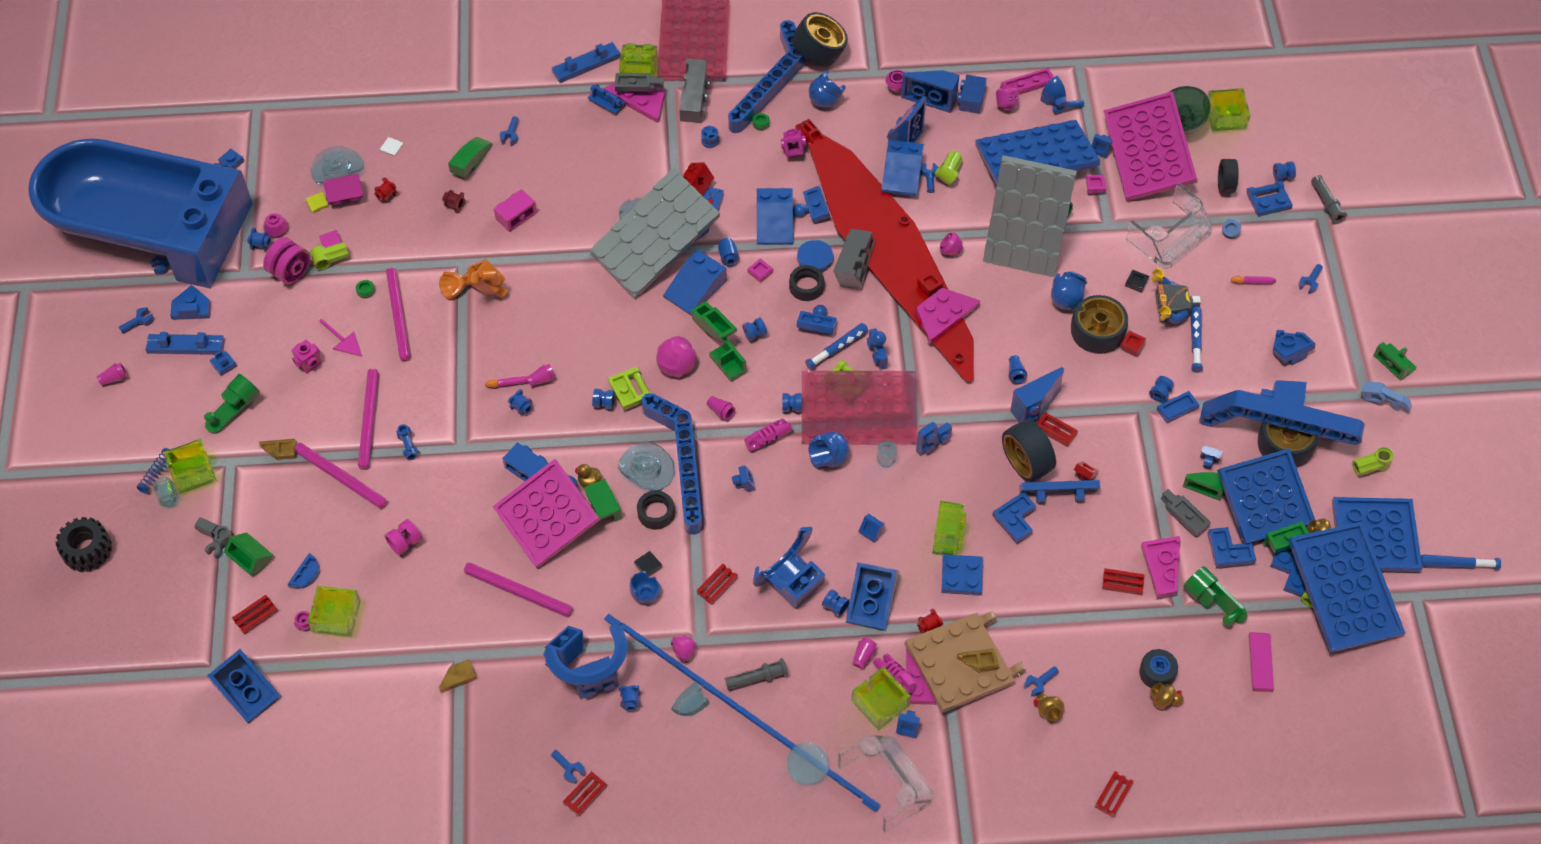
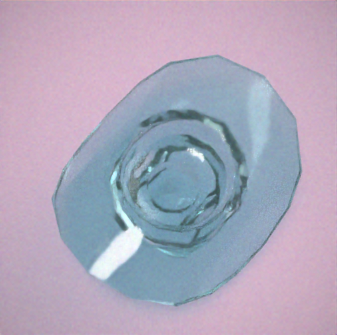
M329 147L321 151L314 159L311 167L312 179L318 184H323V180L352 175L364 168V162L357 152L348 147Z
M639 442L631 446L619 460L618 469L621 474L649 491L663 490L670 485L675 475L674 461L670 454L653 442Z

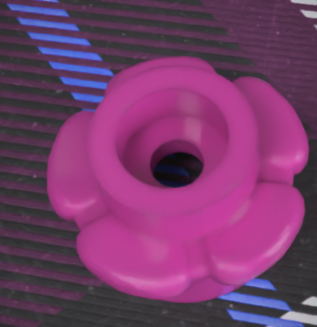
M300 611L295 615L294 625L297 629L307 630L314 623V618L307 611Z

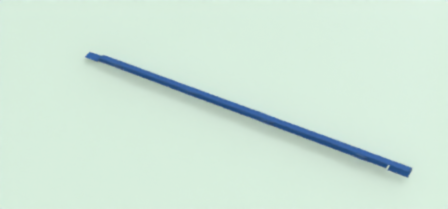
M609 613L604 618L611 625H621L623 631L832 778L858 798H863L861 802L876 812L880 807L879 803L625 623H621Z

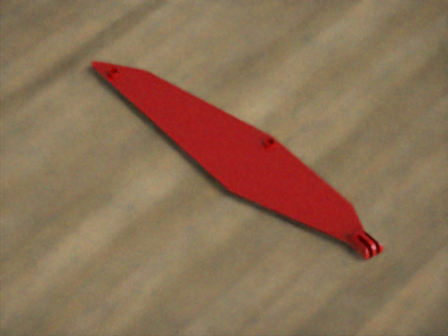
M810 119L797 124L795 129L801 130L802 136L805 135L806 142L808 143L835 229L844 239H846L851 229L873 233L875 242L868 268L926 334L925 330L922 329L921 320L918 319L916 314V307L936 292L928 296L917 284V280L933 271L944 283L943 288L948 289L915 222L889 193L881 192V183L852 150L823 135ZM962 319L932 343L966 382H972L974 379L973 337L964 319Z

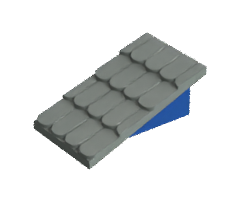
M1003 155L983 262L1054 277L1077 171Z
M673 168L653 186L650 192L635 204L633 209L612 226L606 235L594 244L590 254L635 300L689 246L709 232V227L720 217V213Z

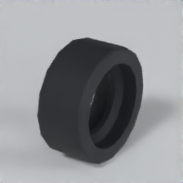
M1221 159L1218 168L1219 192L1235 193L1239 179L1238 161L1236 159Z
M803 265L795 268L789 278L791 294L801 301H811L818 298L824 289V276L822 272L812 265ZM802 277H811L817 281V286L811 289H802L796 285V281Z
M659 490L643 494L637 503L638 519L646 528L653 530L668 526L674 518L673 500L667 493ZM652 502H660L667 506V513L659 518H651L645 515L644 508Z

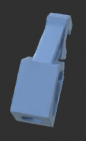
M1365 381L1361 390L1364 401L1382 403L1387 400L1391 402L1390 404L1396 411H1399L1400 407H1404L1406 412H1410L1412 404L1411 400L1406 396H1401L1389 390L1383 383Z

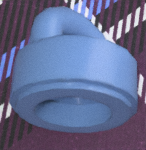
M1228 219L1222 226L1223 233L1228 237L1237 236L1242 229L1240 222L1236 219Z

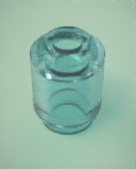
M882 441L877 447V462L882 467H890L896 461L897 447L893 442Z
M162 477L155 481L154 491L159 505L165 507L173 506L178 501V495L173 482L167 477Z

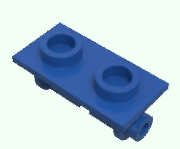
M593 84L590 88L592 93L588 99L614 114L626 104L619 96L607 92L598 84Z

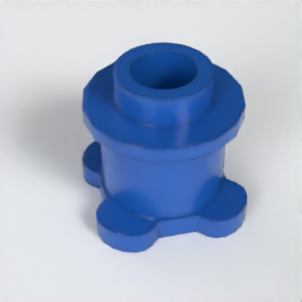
M252 228L247 239L250 249L254 250L256 246L265 250L271 244V237L268 232L259 233L256 232V228Z
M521 389L508 399L509 408L517 409L519 415L528 414L532 410L533 401L529 398L527 399Z
M638 685L619 687L620 696L622 697L620 706L626 711H635L641 705L638 696L641 694Z

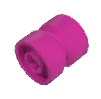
M409 519L400 523L397 530L392 529L384 535L391 549L399 556L409 549V545L414 546L422 540L420 532Z

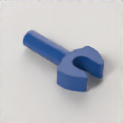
M1060 97L1055 100L1056 105L1052 106L1054 113L1062 114L1066 108L1083 107L1084 101H1067L1065 97Z
M513 116L508 130L500 132L502 145H504L507 138H510L511 146L517 143L518 136L514 132L519 121L518 117Z
M926 163L921 166L920 173L921 176L926 177L928 193L934 192L933 177L938 169L935 163H933L932 170L926 169Z
M156 256L150 262L155 274L167 273V267L170 265L167 258L163 259Z
M1317 264L1309 277H1301L1299 290L1304 285L1310 286L1308 294L1314 293L1317 290L1319 284L1315 280L1323 269L1322 265Z
M147 307L139 308L136 310V317L119 326V329L123 333L138 324H143L147 327L154 320L153 314L147 315L150 313Z
M1053 666L1039 678L1029 675L1026 678L1024 689L1030 685H1035L1037 688L1032 690L1031 696L1043 694V684L1058 674L1059 670Z
M557 750L551 753V757L565 769L564 779L567 782L577 783L576 778L572 775L574 771L585 776L583 765L580 762L571 764Z

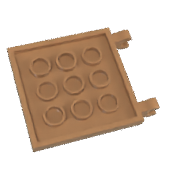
M993 611L987 612L982 617L974 613L905 640L904 644L941 713L1011 686L1015 682V677L1023 675V670L1026 668L1022 662L1016 663L1008 669L985 628L994 624V619L997 618ZM994 648L999 669L977 672L958 660L957 654Z

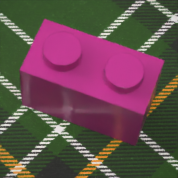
M359 173L323 180L327 202H332V205L341 204L344 199L349 198L350 201L360 200V196H364Z
M522 189L494 208L495 219L508 232L537 213L535 201Z

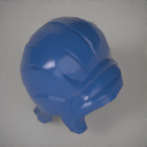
M829 70L822 73L809 86L810 100L816 106L822 108L835 105L846 88L845 85L838 87L835 82L828 78Z
M1072 271L1064 272L1061 277L1057 273L1051 290L1053 303L1064 310L1075 309L1079 302L1084 299L1085 285L1088 283L1086 277Z
M827 432L815 436L810 441L808 451L812 464L817 468L824 466L836 467L847 460L849 446L848 441L842 434Z

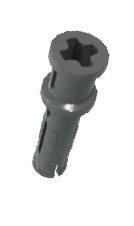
M1317 175L1318 179L1316 176L1313 177L1311 182L1325 203L1324 208L1331 215V221L1334 224L1344 221L1347 218V213L1340 207V201L1333 197L1321 175Z
M780 658L777 662L763 663L760 668L724 679L729 691L760 680L771 681L772 678L777 676H788L784 659Z

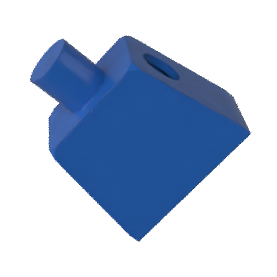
M1277 380L1272 390L1261 389L1260 395L1304 406L1307 382Z

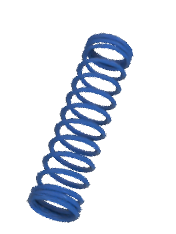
M163 448L156 460L160 458L168 464L169 462L160 457V455L171 460L174 453L168 448ZM158 460L154 461V464L151 465V468L148 469L149 472H146V476H143V479H141V483H138V485L136 486L140 492L147 494L149 492L148 489H151L148 485L142 483V480H144L147 484L153 486V483L146 480L144 477H148L151 481L156 482V480L148 476L147 473H150L153 477L158 478L156 474L150 472V469H152L155 473L159 475L161 474L158 470L152 468V466H155L159 470L164 471L163 468L156 465L155 462H158L161 466L166 467L164 463Z

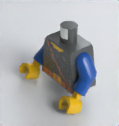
M1160 268L1152 271L1154 275L1152 281H1158L1159 283L1156 287L1155 298L1160 323L1171 322L1178 324L1189 317L1191 307H1200V296H1189L1187 286L1170 281L1164 276V272Z

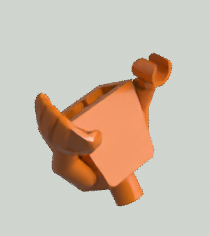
M486 259L471 264L464 276L445 271L439 281L440 291L448 300L458 296L467 285H472L486 296L495 293L500 298H503L508 292L502 285L505 277Z

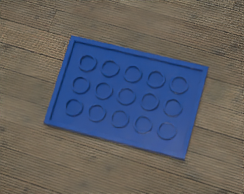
M1077 120L976 139V147L996 185L1003 155L1075 171L1100 166V159Z
M1362 522L1288 539L1330 653L1406 634Z

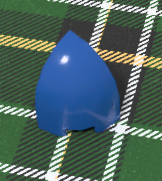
M1058 75L1052 78L1043 88L1040 101L1046 105L1048 103L1056 104L1055 100L1060 97L1066 98L1065 87Z

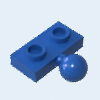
M820 186L803 191L806 205L799 203L793 207V214L797 218L804 217L809 211L813 223L830 217Z
M817 305L814 307L813 313L800 311L796 327L824 334H833L837 318L827 316L828 310L824 305Z
M875 328L869 330L867 345L869 349L872 348L873 350L872 358L874 364H878L879 370L887 369L888 361L883 347L886 342V335Z

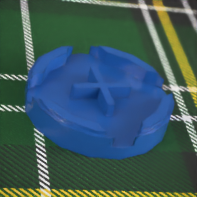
M807 241L798 249L797 261L799 266L812 265L821 272H824L833 263V251L823 241Z

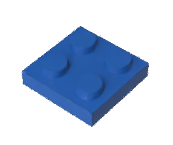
M943 554L941 593L981 596L983 557Z

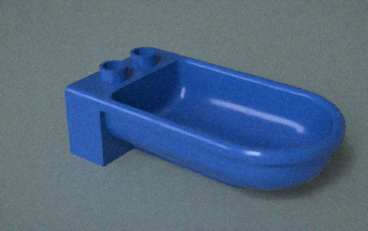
M94 138L71 141L49 152L33 170L28 185L29 199L34 210L43 220L52 224L57 229L80 237L167 256L176 281L211 289L253 205L241 170Z

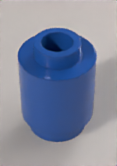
M730 238L722 239L718 245L721 262L724 265H734L739 260L736 244Z

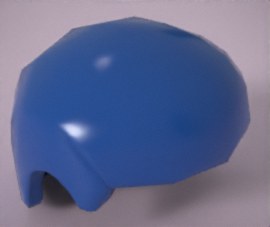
M646 572L635 573L630 580L631 596L642 603H650L656 600L660 595V584L656 577H649Z

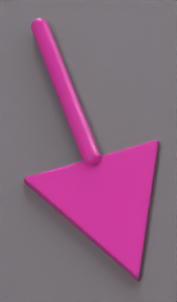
M323 319L319 320L320 323L341 340L333 348L334 350L362 357L354 332L344 338Z

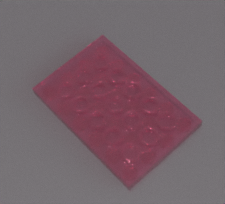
M662 0L657 77L663 78L664 81H685L683 80L684 74H686L685 62L686 58L707 60V79H710V82H726L730 0Z
M802 371V444H810V441L817 435L837 432L846 438L848 444L916 445V371Z

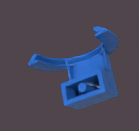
M800 528L792 546L770 568L759 572V566H757L754 572L753 585L758 587L769 582L794 608L799 606L824 583L825 573L815 563L810 561L807 564L798 555L808 542L813 528Z
M621 625L609 626L615 643L611 659L607 656L580 667L569 669L559 659L555 647H551L543 653L551 672L560 680L574 684L580 699L591 698L596 693L611 691L618 686L617 670L623 664L628 650L626 635Z

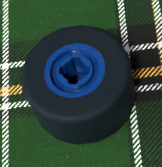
M1151 650L1142 658L1139 669L1140 678L1150 688L1159 682L1163 685H1172L1178 672V663L1173 654L1167 650Z

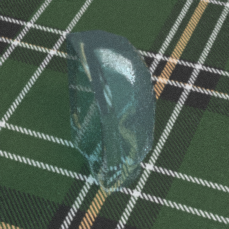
M695 681L679 695L671 710L677 715L693 716L701 712L710 703L708 698H705L700 693L702 688Z

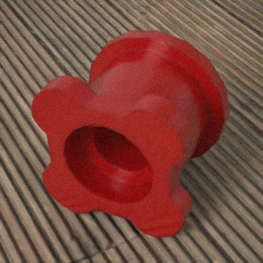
M384 177L382 179L383 183L379 187L376 186L374 188V194L378 200L386 202L389 196L392 194L396 196L398 192L396 191V185Z
M931 609L929 615L919 617V622L917 623L918 629L922 634L943 625V621L937 615L935 609Z

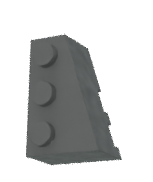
M686 58V74H684L683 78L685 82L679 109L680 121L701 123L702 116L706 114L704 103L708 102V92L706 90L710 89V79H707V60Z
M851 229L846 236L845 244L833 270L840 286L862 289L875 242L872 232Z

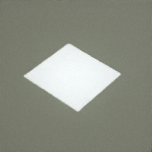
M388 137L379 150L395 155L403 145V142Z

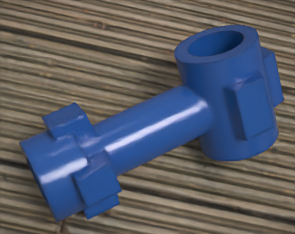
M402 424L397 428V437L403 441L405 450H403L404 457L406 456L407 460H413L418 456V450L416 446H412L410 427Z

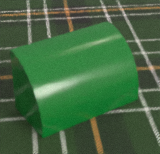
M247 532L231 536L223 552L249 575L260 572L273 557L270 551Z

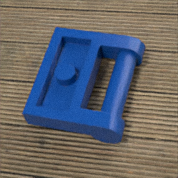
M1282 180L1257 188L1249 187L1246 190L1247 196L1258 217L1292 209L1293 204L1284 189ZM1275 190L1277 191V193L1263 197L1257 198L1256 196L1262 193H1267Z

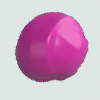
M675 336L659 345L656 362L664 374L680 378L693 369L697 356L687 339Z

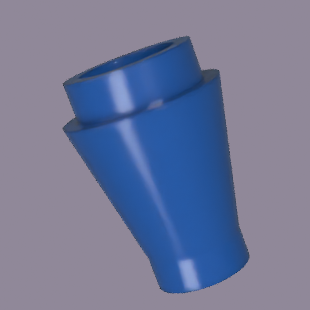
M1013 355L1009 358V379L1016 384L1022 383L1026 380L1027 371L1020 361V357Z

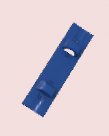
M613 42L604 46L601 43L596 45L595 50L572 59L571 56L565 58L564 63L552 67V73L559 83H563L621 58V53Z
M160 332V334H148L145 350L147 354L214 355L220 350L222 352L224 337L223 335H206L205 332H198V335Z
M1100 480L1024 482L1019 485V493H1035L1036 503H1044L1046 492H1074L1075 501H1083L1084 491H1097L1100 488Z

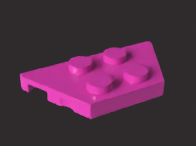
M615 83L604 88L607 92L619 96L621 100L626 102V106L656 123L659 122L660 111H662L665 98V89L654 91H615Z
M941 288L917 306L916 314L918 319L921 320L922 329L927 334L928 343L931 344L975 310L981 301Z

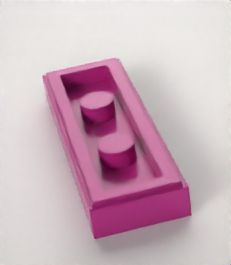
M1046 68L1003 81L1001 85H1014L1018 89L1019 95L1045 87L1054 76L1050 69Z
M1250 632L1249 650L1252 691L1273 692L1274 680L1270 633Z

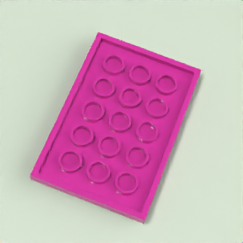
M1173 91L1103 110L1127 201L1198 182Z

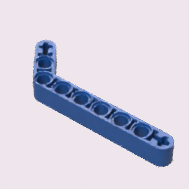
M785 20L780 24V40L786 54L729 112L728 128L731 132L740 133L752 121L754 115L760 113L805 65V58L797 51L793 42V35L796 30V25L793 21Z
M1234 390L1204 402L1199 419L1200 423L1205 426H1215L1240 416L1352 445H1358L1362 442L1365 426L1364 422L1359 419L1243 390Z
M645 394L642 397L643 414L675 431L684 527L687 533L691 535L698 534L702 530V516L691 414L656 394ZM693 517L695 518L694 523L691 522V518Z

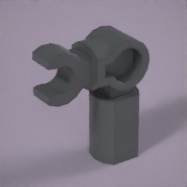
M199 517L195 523V529L214 537L212 539L213 542L206 546L205 552L209 555L215 549L214 557L218 559L221 556L222 547H225L232 533L226 526L219 527V525Z

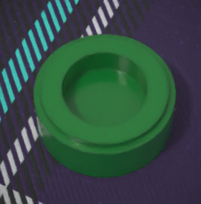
M758 113L754 115L752 125L756 130H766L770 126V118L764 113Z
M370 280L358 282L356 285L357 295L364 299L372 297L375 293L373 282Z

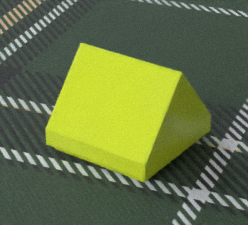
M323 191L305 199L312 213L329 206Z

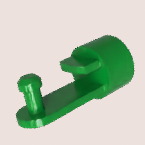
M238 374L226 386V390L221 394L225 401L214 413L207 412L204 415L205 427L208 432L215 434L222 431L245 406H248L260 394L257 387L242 374Z
M1205 566L1198 569L1183 585L1205 607L1215 601L1228 614L1223 617L1225 625L1231 626L1234 621L1242 623L1247 619L1245 608L1218 582L1219 580Z

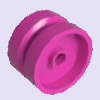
M282 237L276 240L266 252L263 261L264 270L277 277L286 285L294 284L307 271L311 259L310 252L289 238Z

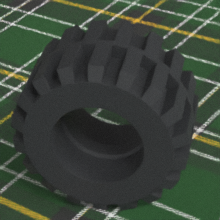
M81 517V520L75 518L73 522H67L66 527H61L59 530L61 534L56 536L58 540L55 542L57 551L70 569H77L79 572H82L83 569L87 572L91 571L93 567L95 569L99 568L98 565L100 563L103 565L106 562L105 558L110 556L109 551H112V542L101 522L95 521L91 517L88 520L86 517ZM92 540L87 547L76 549L77 545L82 541Z

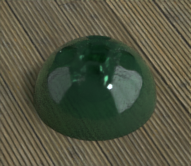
M1182 86L1169 91H1173L1184 134L1188 135L1200 130L1208 121L1211 111V104L1207 94L1193 86Z

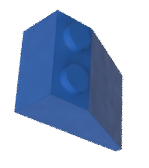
M944 70L904 72L901 98L917 102L925 96L927 97L926 106L950 113L957 99L960 75Z
M923 96L906 111L903 117L898 118L894 129H890L887 134L888 140L916 142L924 132L927 97Z
M888 140L881 192L917 196L924 144Z
M757 188V245H793V188Z
M697 249L686 260L663 294V297L692 316L691 309L707 301L727 281L726 267Z
M1063 367L1013 391L1010 411L1018 422L1027 419L1034 422L1039 420L1060 391L1064 374Z
M857 562L846 622L886 630L899 571Z
M241 649L206 676L247 723L280 696Z

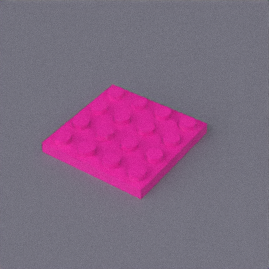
M556 459L552 460L493 506L536 568H539L601 520Z

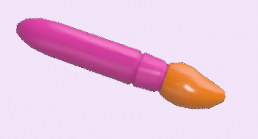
M1237 275L1232 277L1231 281L1238 284H1272L1276 282V279L1273 277H1243Z
M527 376L499 380L492 379L487 381L485 386L497 388L498 386L528 383Z

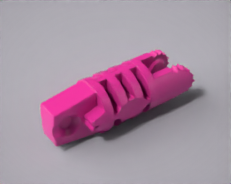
M779 419L745 438V445L749 451L761 448L789 433L792 430V424L786 422L785 419Z
M888 653L883 655V660L878 657L873 659L874 666L896 687H899L907 694L914 692L915 682L912 677Z

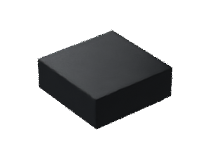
M1132 269L1125 287L1142 293L1149 280V276Z
M651 551L634 561V565L639 571L646 572L648 576L662 568V564Z

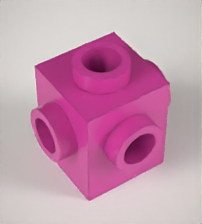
M789 129L783 133V139H780L781 148L785 149L786 156L804 154V146H807L806 137L805 135L802 136L801 130Z
M307 339L297 344L291 350L293 354L292 361L306 374L322 363L319 356V348L314 343L311 344Z

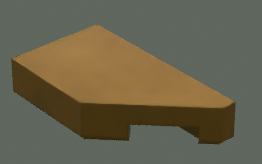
M295 439L259 442L260 448L276 460L296 458L294 449L296 446Z
M994 648L957 654L958 660L977 672L999 669Z
M467 659L449 667L439 686L441 693L477 679L470 660Z

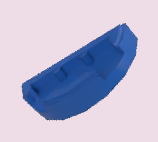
M309 553L288 582L289 588L303 589L310 586L317 579L319 564L312 554Z

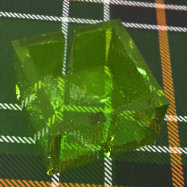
M623 44L619 60L620 73H650L651 76L656 75L658 65L657 46L651 44Z
M1243 88L1212 90L1208 92L1205 106L1212 131L1247 129L1251 114L1246 103L1247 100Z
M202 439L163 452L179 494L217 481Z
M940 501L932 554L942 556L943 554L956 555L957 550L961 551L967 512H963L964 504Z
M317 585L313 599L314 605L311 607L307 621L313 633L352 637L356 622L355 617H357L361 602L357 590Z
M883 666L869 677V682L865 680L852 690L851 701L879 730L893 719V715L896 717L910 706L911 695Z

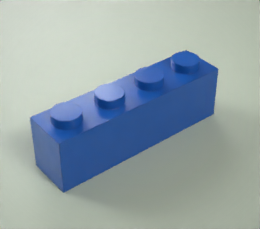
M518 442L502 458L504 468L524 482L548 464L543 456H537L528 446H523ZM569 475L570 479L578 488L577 480Z

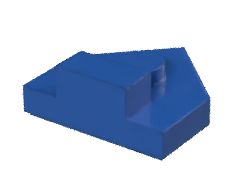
M191 285L172 300L170 317L172 320L209 318L210 300Z
M1277 330L1273 353L1284 363L1289 362L1292 365L1307 358V352L1314 349L1316 343L1303 332H1296L1294 334L1285 333V330Z

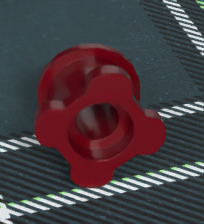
M453 190L445 192L442 198L444 206L453 207L455 212L459 213L466 201L464 199L465 194L463 192L456 194Z

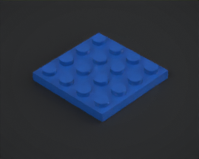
M1290 448L1217 470L1243 543L1248 544L1265 539L1267 533L1303 521L1305 526H1308L1309 522L1315 519Z
M1333 497L1332 506L1335 527L1362 522L1381 571L1421 572L1423 568L1413 499Z

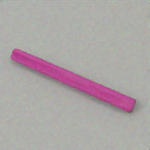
M392 267L386 270L399 357L401 361L410 359L397 273L396 269Z
M369 369L367 372L358 458L360 469H368L370 463L378 384L377 369Z
M298 443L294 449L297 454L378 508L382 509L387 504L386 498L303 443Z
M468 562L464 567V572L470 576L563 616L569 617L572 612L571 605Z

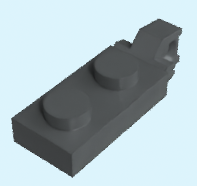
M616 73L614 87L615 91L663 90L664 80L660 77L651 76L650 73Z
M1169 489L1162 493L1161 499L1166 504L1165 507L1195 537L1210 526L1211 522L1184 496H1175Z

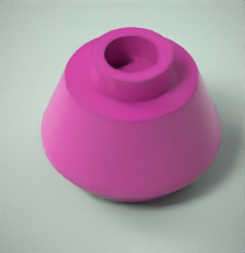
M901 70L891 71L886 76V84L892 92H902L904 72Z
M272 213L265 218L263 230L268 232L269 236L278 237L287 231L288 222L280 214Z
M950 232L943 238L939 248L942 254L954 256L962 251L963 242L956 232Z
M684 635L673 637L671 640L672 649L681 662H687L695 653L696 644L692 637L688 638Z

